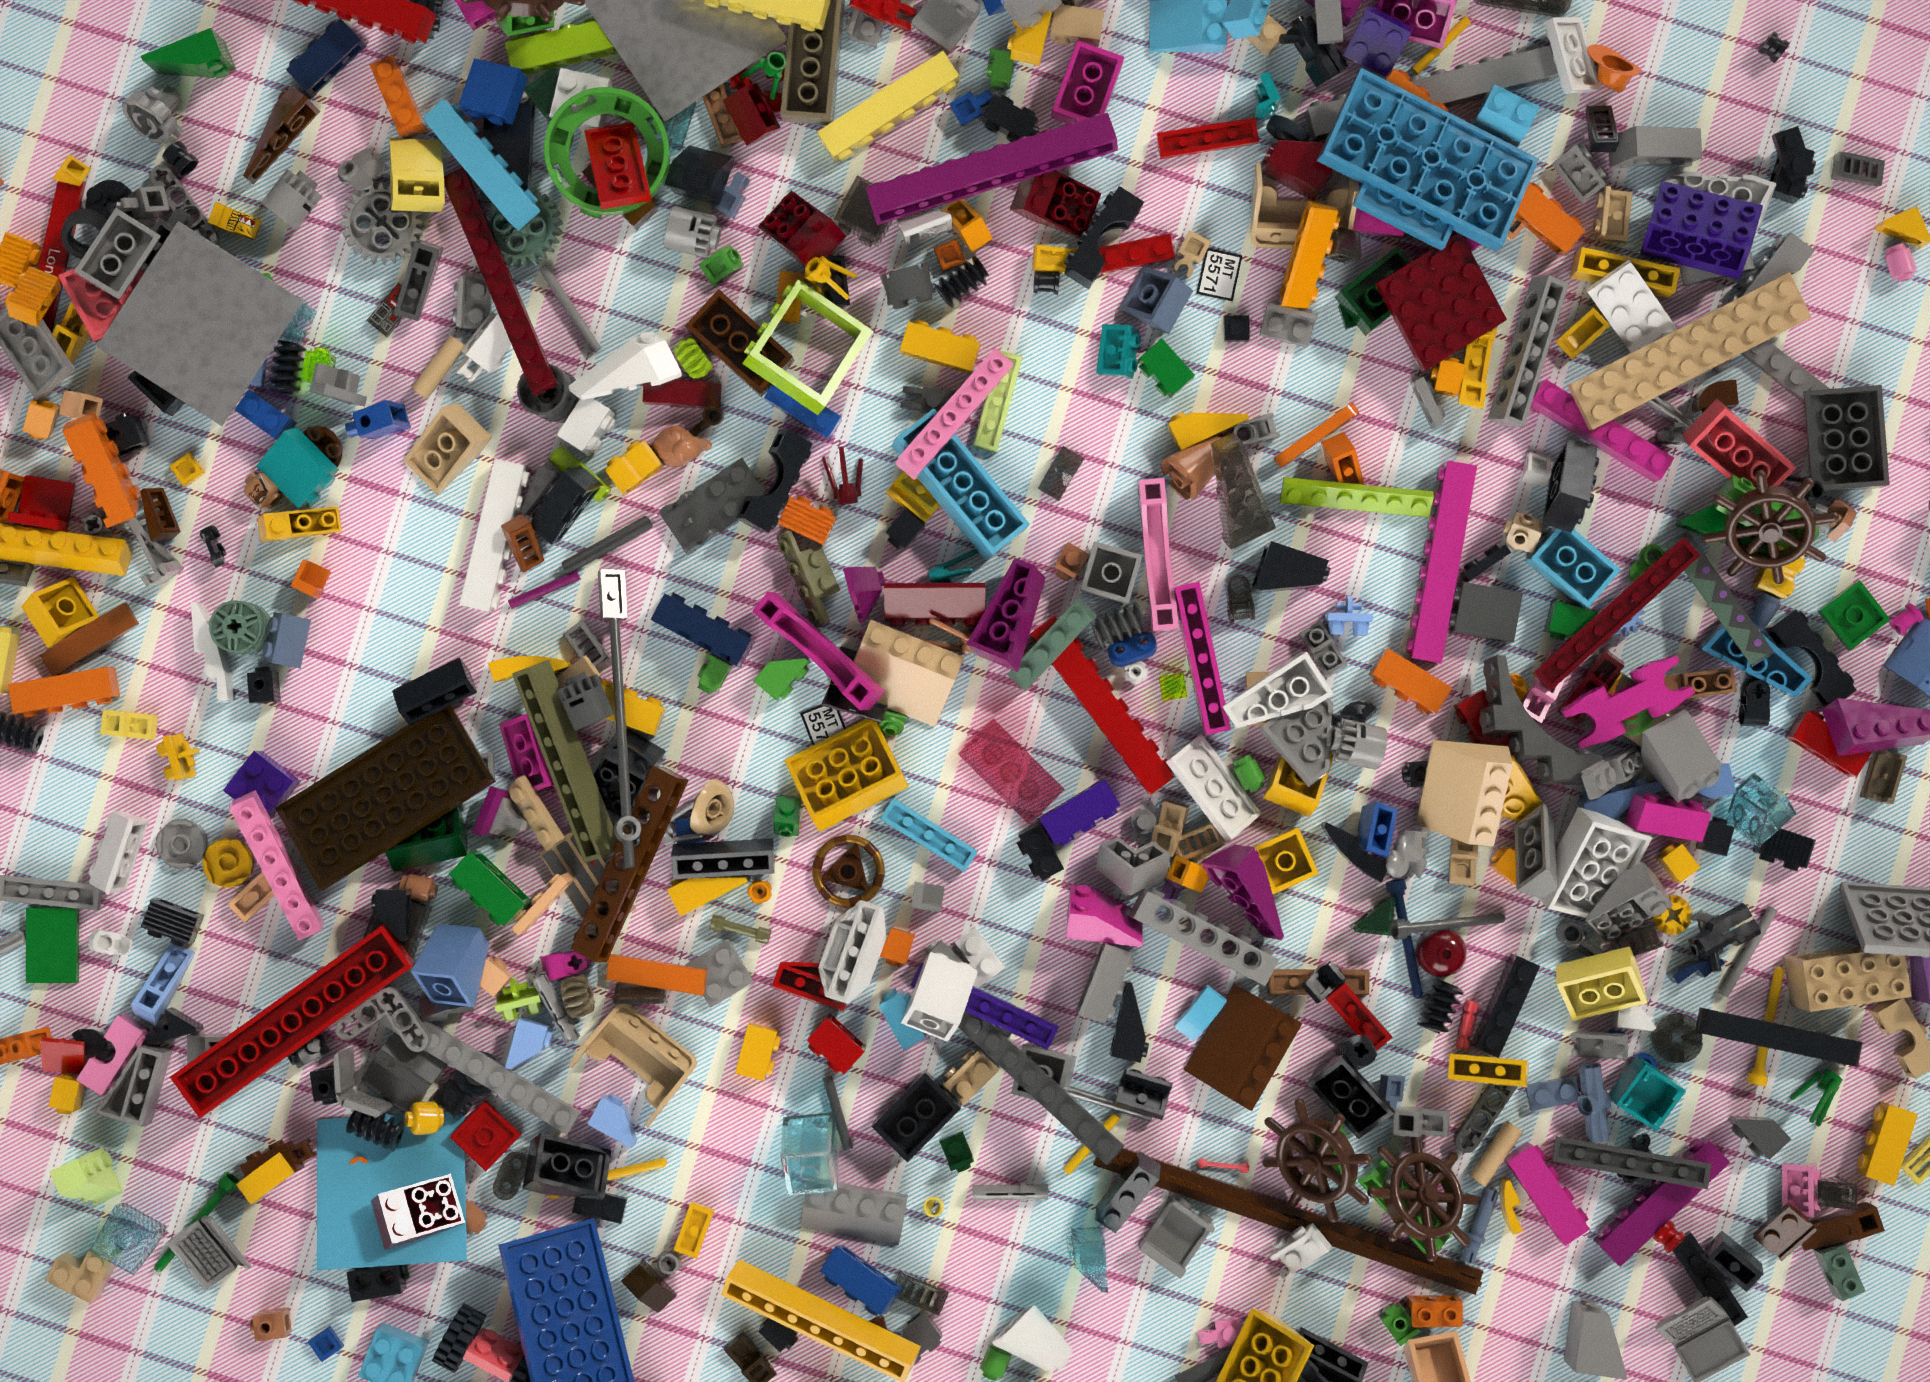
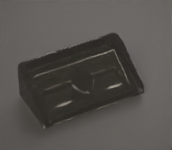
M619 982L615 987L613 1003L663 1004L667 1000V990Z

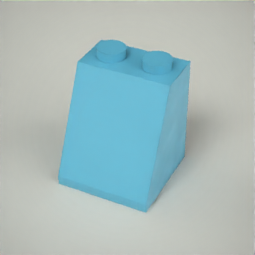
M1494 84L1483 98L1471 124L1518 147L1528 132L1540 106Z

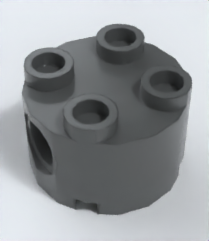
M922 263V269H919L918 265H913L889 272L890 278H887L886 274L880 276L881 283L886 291L888 306L892 305L893 309L896 310L909 306L908 301L917 299V302L921 303L933 299L932 294L936 291L931 283L928 263Z

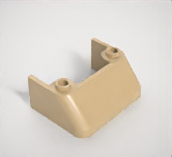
M1256 162L1252 187L1251 242L1258 248L1292 249L1307 201L1277 200L1276 188L1271 184L1262 183L1261 162ZM1349 178L1348 186L1331 188L1327 193L1326 202L1315 201L1336 207L1338 209L1337 214L1341 215L1337 230L1333 229L1330 239H1333L1331 251L1344 250L1351 243L1356 207L1352 206L1359 192V183Z
M620 1003L615 1006L583 1043L569 1063V1066L573 1068L585 1053L597 1061H604L612 1054L647 1081L650 1086L645 1092V1097L648 1103L656 1110L644 1124L646 1127L652 1124L697 1065L692 1053L626 1003Z

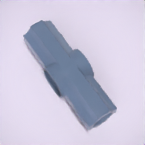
M1601 1064L1579 1065L1582 1095L1577 1098V1107L1579 1112L1585 1117L1587 1141L1593 1143L1605 1142L1609 1140L1606 1111L1611 1107V1098L1608 1092L1603 1089Z

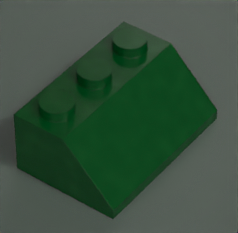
M458 805L385 851L393 871L466 856L468 854L467 834L461 806Z

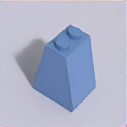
M437 924L411 970L431 1003L474 1007L489 942L484 936L483 931L478 927Z

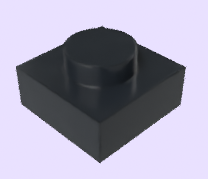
M1249 315L1224 316V342H1249Z

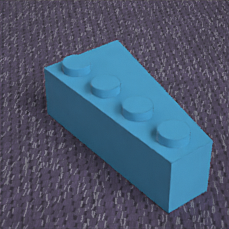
M1721 622L1696 647L1793 697H1796L1813 679L1763 634L1762 636L1774 653L1752 667Z

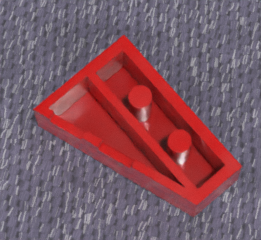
M780 962L772 988L844 1013L846 1003L825 997L818 969L820 963Z

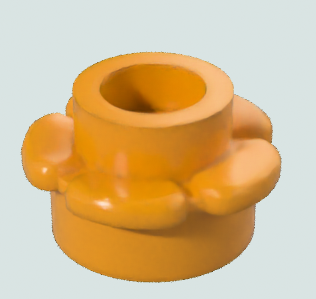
M761 879L754 880L747 889L748 896L756 904L767 902L772 896L770 883ZM758 889H761V890H762V893H761V894H759V893L757 892Z

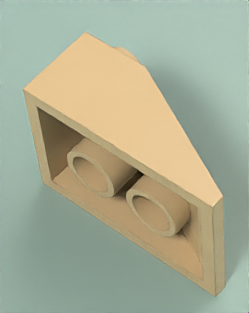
M454 403L440 409L403 461L439 495L480 455L492 439V436L459 403Z

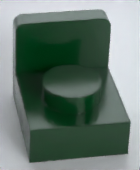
M963 1130L939 1140L950 1171L957 1170V1173L971 1167L970 1163L974 1162V1157Z

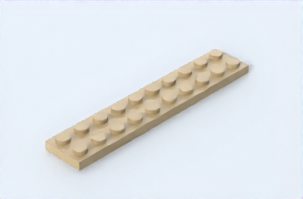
M1789 272L1567 386L1590 431L1811 318V315Z

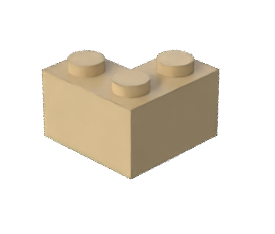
M102 1241L90 1246L84 1260L66 1252L55 1259L45 1281L91 1303L100 1298L123 1252Z

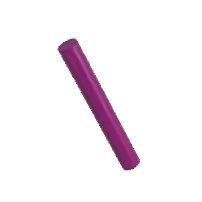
M576 570L508 600L511 609H514L581 580L580 575Z

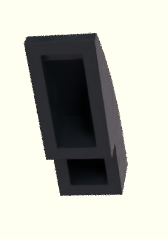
M1323 822L1321 827L1337 851L1362 873L1382 883L1387 872L1386 862L1368 854V851L1363 849L1360 838L1327 822Z

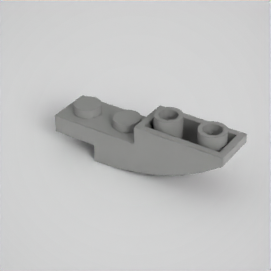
M1635 746L1613 754L1581 772V778L1589 800L1601 797L1617 784L1627 782L1643 770V759Z

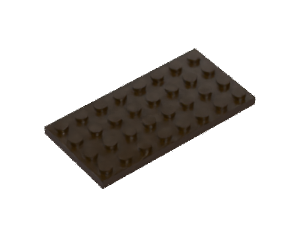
M450 705L416 723L406 725L276 807V810L318 889L324 891L489 787L496 780L453 706Z

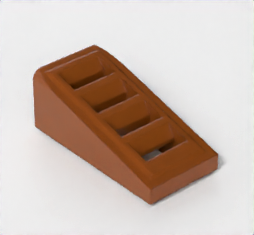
M519 515L501 525L504 536L523 573L544 561L531 522L526 517ZM534 552V555L524 560L525 556Z

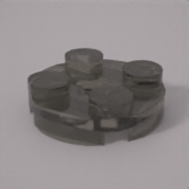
M1671 1012L1659 1018L1654 1024L1656 1029L1650 1033V1040L1655 1052L1664 1060L1673 1063H1686L1696 1058L1703 1046L1702 1034L1695 1032L1697 1021L1689 1015L1678 1012ZM1674 1032H1682V1043H1672V1034Z

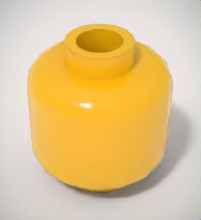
M434 1101L415 1102L411 1105L409 1111L405 1112V1126L409 1127L414 1135L435 1134L444 1123L443 1109Z

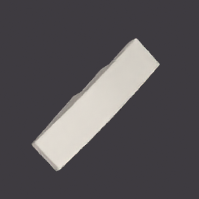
M191 602L194 652L205 654L206 677H216L218 701H235L232 674L226 651L214 643L209 632L211 617L203 603Z

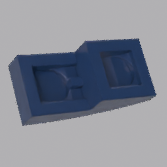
M1709 958L1689 961L1670 970L1666 975L1671 982L1677 984L1693 973L1705 978L1711 974ZM1720 959V965L1722 966L1725 962L1723 959Z

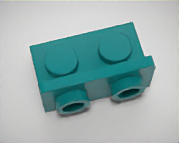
M1269 72L1259 76L1256 85L1257 90L1254 91L1259 103L1255 106L1253 117L1256 120L1261 118L1262 121H1265L1276 115L1275 112L1278 110L1281 101Z
M1102 324L1097 374L1123 376L1127 379H1133L1134 372H1136L1138 366L1136 359L1137 348L1141 343L1138 329L1131 325Z

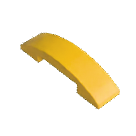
M1497 327L1465 346L1462 364L1466 365L1460 394L1458 395V404L1484 408L1488 385L1486 380Z

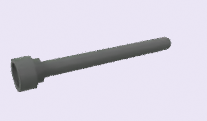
M1498 913L1410 923L1405 919H1394L1391 921L1390 930L1393 939L1399 940L1406 939L1411 933L1499 924L1503 923L1506 917L1504 914Z

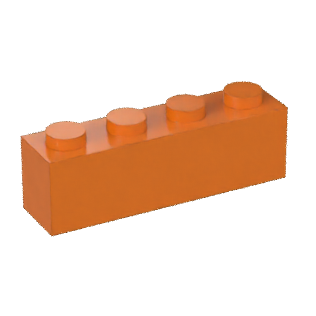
M108 666L8 684L13 714H21L23 718L37 717L38 712L47 710V714L63 712V707L72 706V709L88 707L87 703L94 701L97 702V705L113 703L112 698L120 697L116 668Z

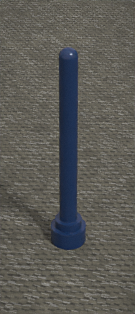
M1405 879L1385 882L1387 893H1390V896L1394 898L1397 919L1408 921L1403 897L1407 889ZM1410 935L1406 939H1402L1412 994L1414 998L1419 999L1422 997L1423 992L1412 937Z

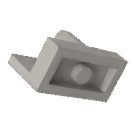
M316 363L309 392L350 405L364 407L367 400L366 396L357 394L360 381L359 375L353 374L349 370L337 369L322 363Z

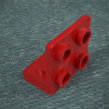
M25 475L18 513L8 512L7 522L67 532L75 483Z

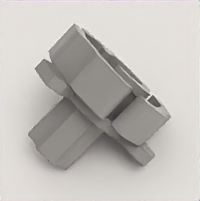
M163 85L159 90L151 86L147 93L136 90L122 103V111L132 128L142 137L152 133L148 138L153 143L161 144L172 134L179 137L184 132L177 125V120L171 113L181 102V95L169 85Z

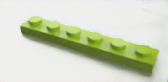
M1283 477L1280 493V503L1418 517L1430 516L1434 499L1433 491Z

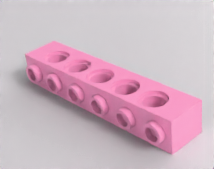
M994 348L902 452L895 464L915 480L1007 375L1014 364Z
M256 790L233 800L229 809L298 941L321 931L324 921Z

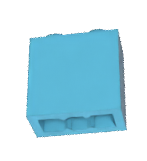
M893 988L882 995L879 1008L902 1049L905 1050L926 1038V1033L901 1024L911 994L909 992L904 993L902 989L896 991Z

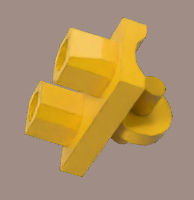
M183 733L162 737L163 741L156 745V749L161 758L168 756L170 765L164 767L163 770L165 778L177 781L197 776L193 766L196 765L193 756L200 753L199 748L191 749L189 741L185 740Z

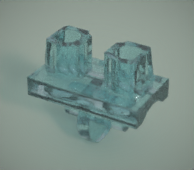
M302 299L303 303L282 333L281 340L303 343L307 332L296 326L300 318L312 323L317 314V311L309 306L308 302Z

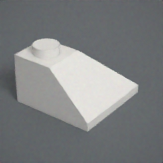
M928 209L895 220L906 247L952 229L951 215L934 209Z

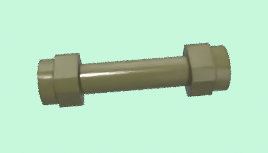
M713 914L709 929L718 932L725 930L755 938V942L768 944L771 935L770 929L760 926L758 929L727 921L725 920L726 917Z

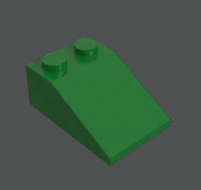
M212 28L141 55L142 61L158 74L223 78L228 76L230 71L236 69L226 42Z

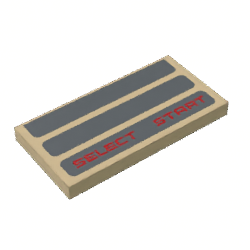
M571 831L564 836L565 838L554 849L548 852L543 849L539 854L553 876L569 872L575 878L564 893L583 920L584 912L592 902L594 890L601 882L607 863L603 857L584 863ZM617 882L616 889L618 890L619 883ZM608 904L606 906V913L609 910ZM634 904L632 905L630 912L636 909Z

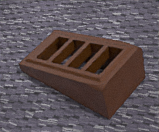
M143 488L140 490L151 542L172 540L181 531L164 488ZM152 498H157L158 501L153 502Z

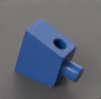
M384 400L353 412L354 421L345 424L346 432L350 438L359 435L363 438L376 439L411 428L405 405L389 400Z

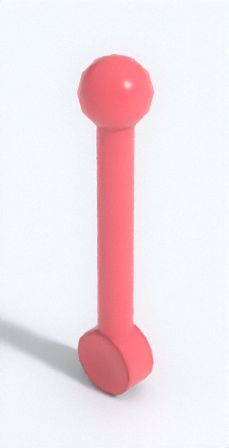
M1203 1158L1197 1161V1165L1200 1168L1209 1166L1237 1169L1242 1173H1248L1250 1165L1246 1162L1238 1165L1210 1162Z

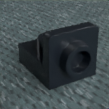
M448 1079L433 1098V1100L449 1111L454 1118H458L459 1115L464 1117L473 1106L470 1103L473 1097L462 1091L451 1079Z

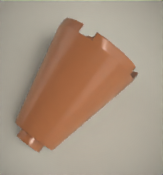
M1213 436L1163 459L1160 465L1164 476L1169 475L1172 480L1169 482V485L1179 496L1185 500L1190 498L1194 500L1228 459L1231 446L1224 437Z

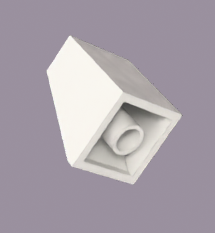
M930 952L924 962L901 1024L948 1042L960 1025L978 970L973 969L967 963H958L950 960L942 953Z

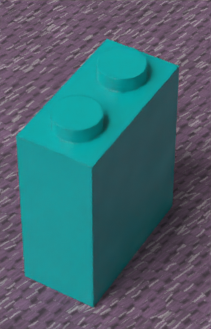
M297 427L285 430L256 465L297 508L307 505L311 507L321 498L320 492L332 485L335 481L334 475L339 471Z

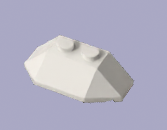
M862 900L858 901L855 904L856 906L847 910L835 921L818 967L825 997L849 1004L870 985L886 941L883 907Z

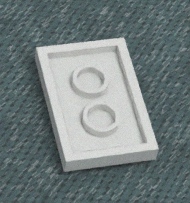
M1581 17L1551 18L1544 21L1546 36L1551 44L1553 61L1557 66L1560 77L1559 83L1564 94L1592 93L1601 89L1593 59L1587 53L1589 44Z

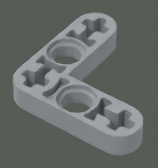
M387 987L380 990L341 1018L335 1027L338 1037L343 1040H350L386 1016L410 1050L420 1052L427 1049L431 1043L430 1033L402 993L395 987ZM385 993H393L395 995L393 1003L396 1006L402 1004L403 1008L396 1010L392 1014L390 1010L395 1009L392 1003L386 1004L384 1002L386 999ZM366 1006H370L375 1010L373 1020L368 1021L363 1017L362 1012ZM401 1012L409 1014L411 1021L408 1026H401L398 1023V1015ZM358 1019L361 1024H357L351 1029L352 1034L350 1032L344 1033V1023L350 1024ZM416 1024L418 1028L413 1031L417 1036L423 1035V1046L420 1044L415 1045L413 1043L416 1039L412 1032L406 1034L405 1031L411 1029Z

